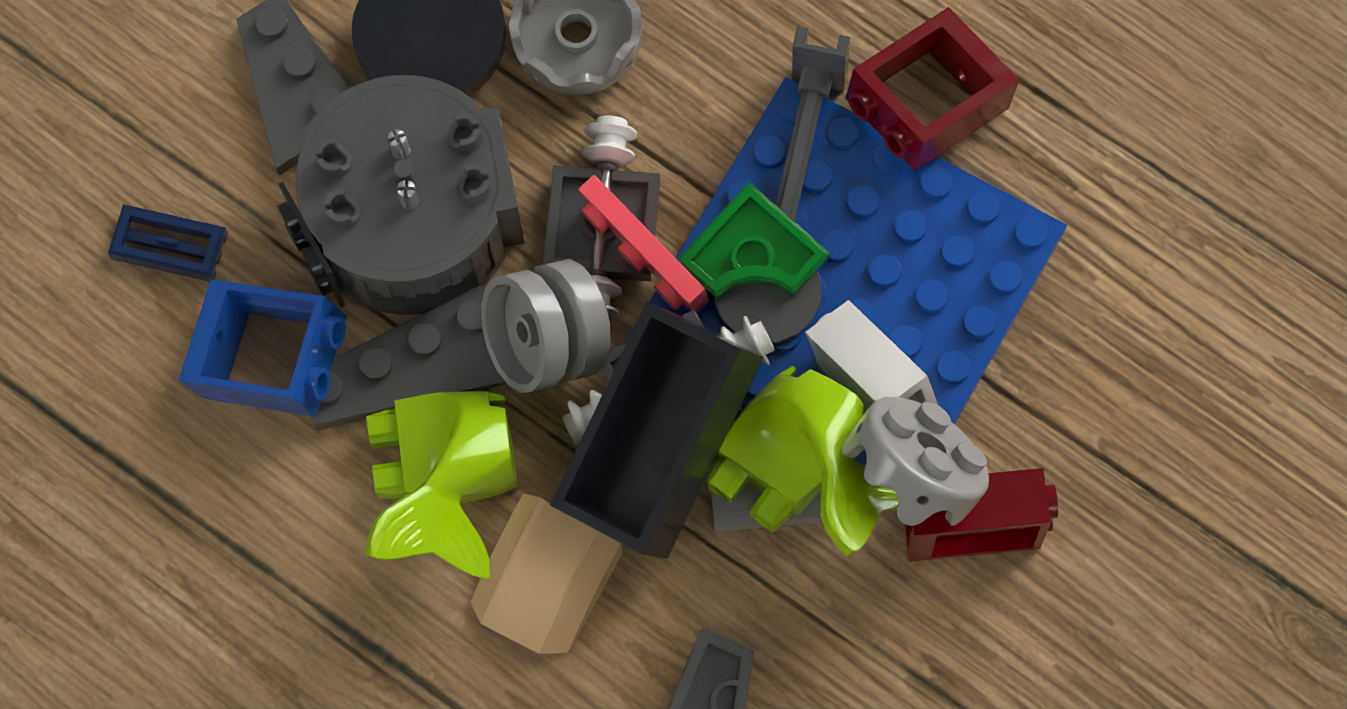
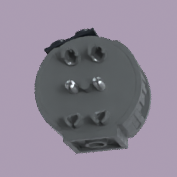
M392 75L371 79L343 91L320 109L303 132L304 145L298 158L296 192L301 213L284 182L278 183L285 202L277 205V208L285 222V227L297 250L302 252L309 266L308 269L322 296L333 293L340 308L345 306L340 293L342 292L351 300L373 310L397 315L424 314L487 283L506 257L504 247L525 243L498 106L477 110L475 100L461 90L439 80L423 76Z

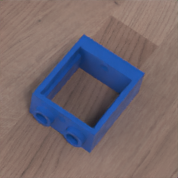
M211 279L179 381L203 399L316 417L321 400L326 397L330 388V370L336 351L341 347L345 339L347 315L325 296ZM249 314L309 323L288 390L229 380Z

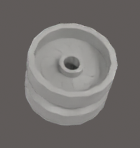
M572 259L555 261L536 266L532 271L522 270L493 277L485 287L481 303V318L486 347L497 372L511 388L519 393L534 392L555 386L560 380L562 382L573 381L595 375L606 365L611 347L608 313L596 281L583 265Z

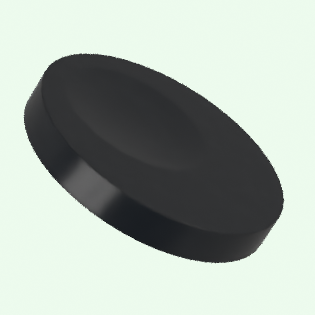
M359 0L352 20V41L360 67L369 80L392 75L423 76L447 83L470 96L479 90L496 71L505 50L506 24L500 0Z

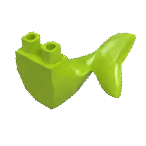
M791 366L776 375L743 409L726 435L717 454L718 461L708 478L707 487L709 491L731 504L746 483L761 491V496L749 511L750 517L772 533L778 530L790 518L792 513L799 517L821 491L820 516L825 531L836 547L843 554L849 556L866 543L882 512L897 510L899 499L896 492L891 488L883 485L874 486L867 483L864 478L866 465L857 462L855 457L849 458L841 452L847 437L865 414V408L860 398L836 381L811 369L799 377H794L796 368Z
M442 391L394 400L395 409L384 410L366 416L371 448L377 449L399 445L401 461L372 465L374 489L377 497L399 500L382 510L372 523L366 542L365 556L390 560L434 553L465 573L481 579L490 578V559L485 545L460 505L502 495L518 488L506 408L494 406L506 404L505 396L489 391Z

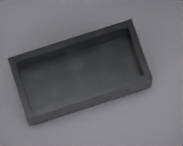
M646 302L550 506L642 555L668 559L764 357L672 311Z

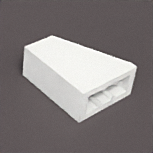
M849 300L833 312L821 317L814 326L805 332L818 365L830 379L855 393L863 403L865 412L876 400L884 397H902L921 404L929 401L938 405L928 376Z

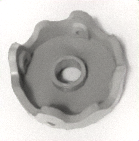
M514 0L509 22V32L516 60L531 79L552 92L565 95H587L602 91L618 82L630 70L638 56L642 42L640 7L635 0ZM582 22L589 26L591 34L583 42L572 43L565 40L561 35L563 29L570 23Z
M884 397L876 400L857 422L842 447V454L849 458L856 457L865 449L867 463L864 478L866 482L874 486L883 485L896 492L899 499L897 517L905 525H917L936 512L947 511L945 519L950 525L954 526L973 510L989 486V474L985 455L951 422L948 413L933 402L925 401L921 404L902 397Z

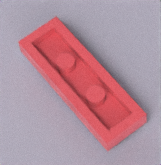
M595 174L578 188L586 205L580 210L584 217L599 233L603 234L609 229L622 242L617 250L637 272L646 267L659 280L654 285V288L671 308L677 310L683 305L688 312L695 310L698 313L709 303L705 288Z

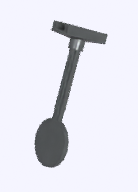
M797 26L793 42L792 80L799 83L797 92L801 95L776 203V206L794 222L822 101L829 98L830 89L844 92L848 75L850 37L843 35L839 36L836 50L807 44L808 28ZM816 272L794 297L776 286L753 283L732 289L716 301L714 299V303L721 321L733 333L743 329V317L747 316L751 325L761 321L772 344L778 345L798 337L812 324L821 305V279L818 272Z

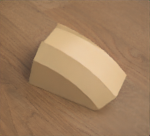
M523 493L490 557V578L480 579L470 602L480 624L538 654L568 653L623 554L621 543L550 506V503L543 498Z

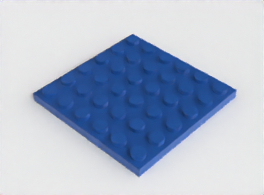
M788 77L784 78L676 259L687 250L748 182L776 205L801 95L797 92L799 83ZM829 99L823 100L795 223L830 252V258L817 271L821 279V305L812 324L798 337L778 345H773L775 351L766 355L770 365L766 366L761 362L741 404L742 409L776 375L791 366L796 368L794 377H799L810 369L828 377L818 365L805 332L814 326L821 317L833 312L849 300L928 376L938 405L948 413L951 422L956 424L1065 233L1067 224L940 157H936L917 171H914L902 158L895 157L888 150L883 138L867 121L860 120L852 111ZM655 291L649 301L650 304L667 309L680 316L688 313V310L683 305L677 310L671 308L657 291ZM707 293L709 303L698 312L704 328L719 335L721 327L724 326L733 333L721 321L714 298ZM632 331L630 332L629 336L627 337L626 342H628V340H629V338H630V336H631ZM865 449L855 457L856 461L863 465L867 463Z

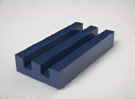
M123 204L108 254L112 260L210 282L211 279L215 280V267L217 262L220 263L222 256L221 247L223 243H226L228 232L222 226ZM131 222L209 239L210 241L207 247L129 229ZM130 242L204 259L203 264L127 247L124 246V243Z

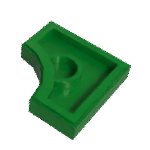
M748 182L677 260L716 301L734 288L753 283L776 286L794 297L830 258V252Z

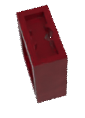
M948 7L855 67L852 71L845 99L848 101L853 113L860 120L867 121L880 134L888 150L895 157L902 158L914 171H917L1008 110L1019 78ZM927 53H930L971 97L925 127L883 82Z
M1043 468L988 473L989 486L987 491L973 510L954 526L949 524L945 519L947 511L936 512L917 525L910 526L904 524L908 561L1041 549L1046 533L1053 531V518H1058V499L1055 485L1045 484Z

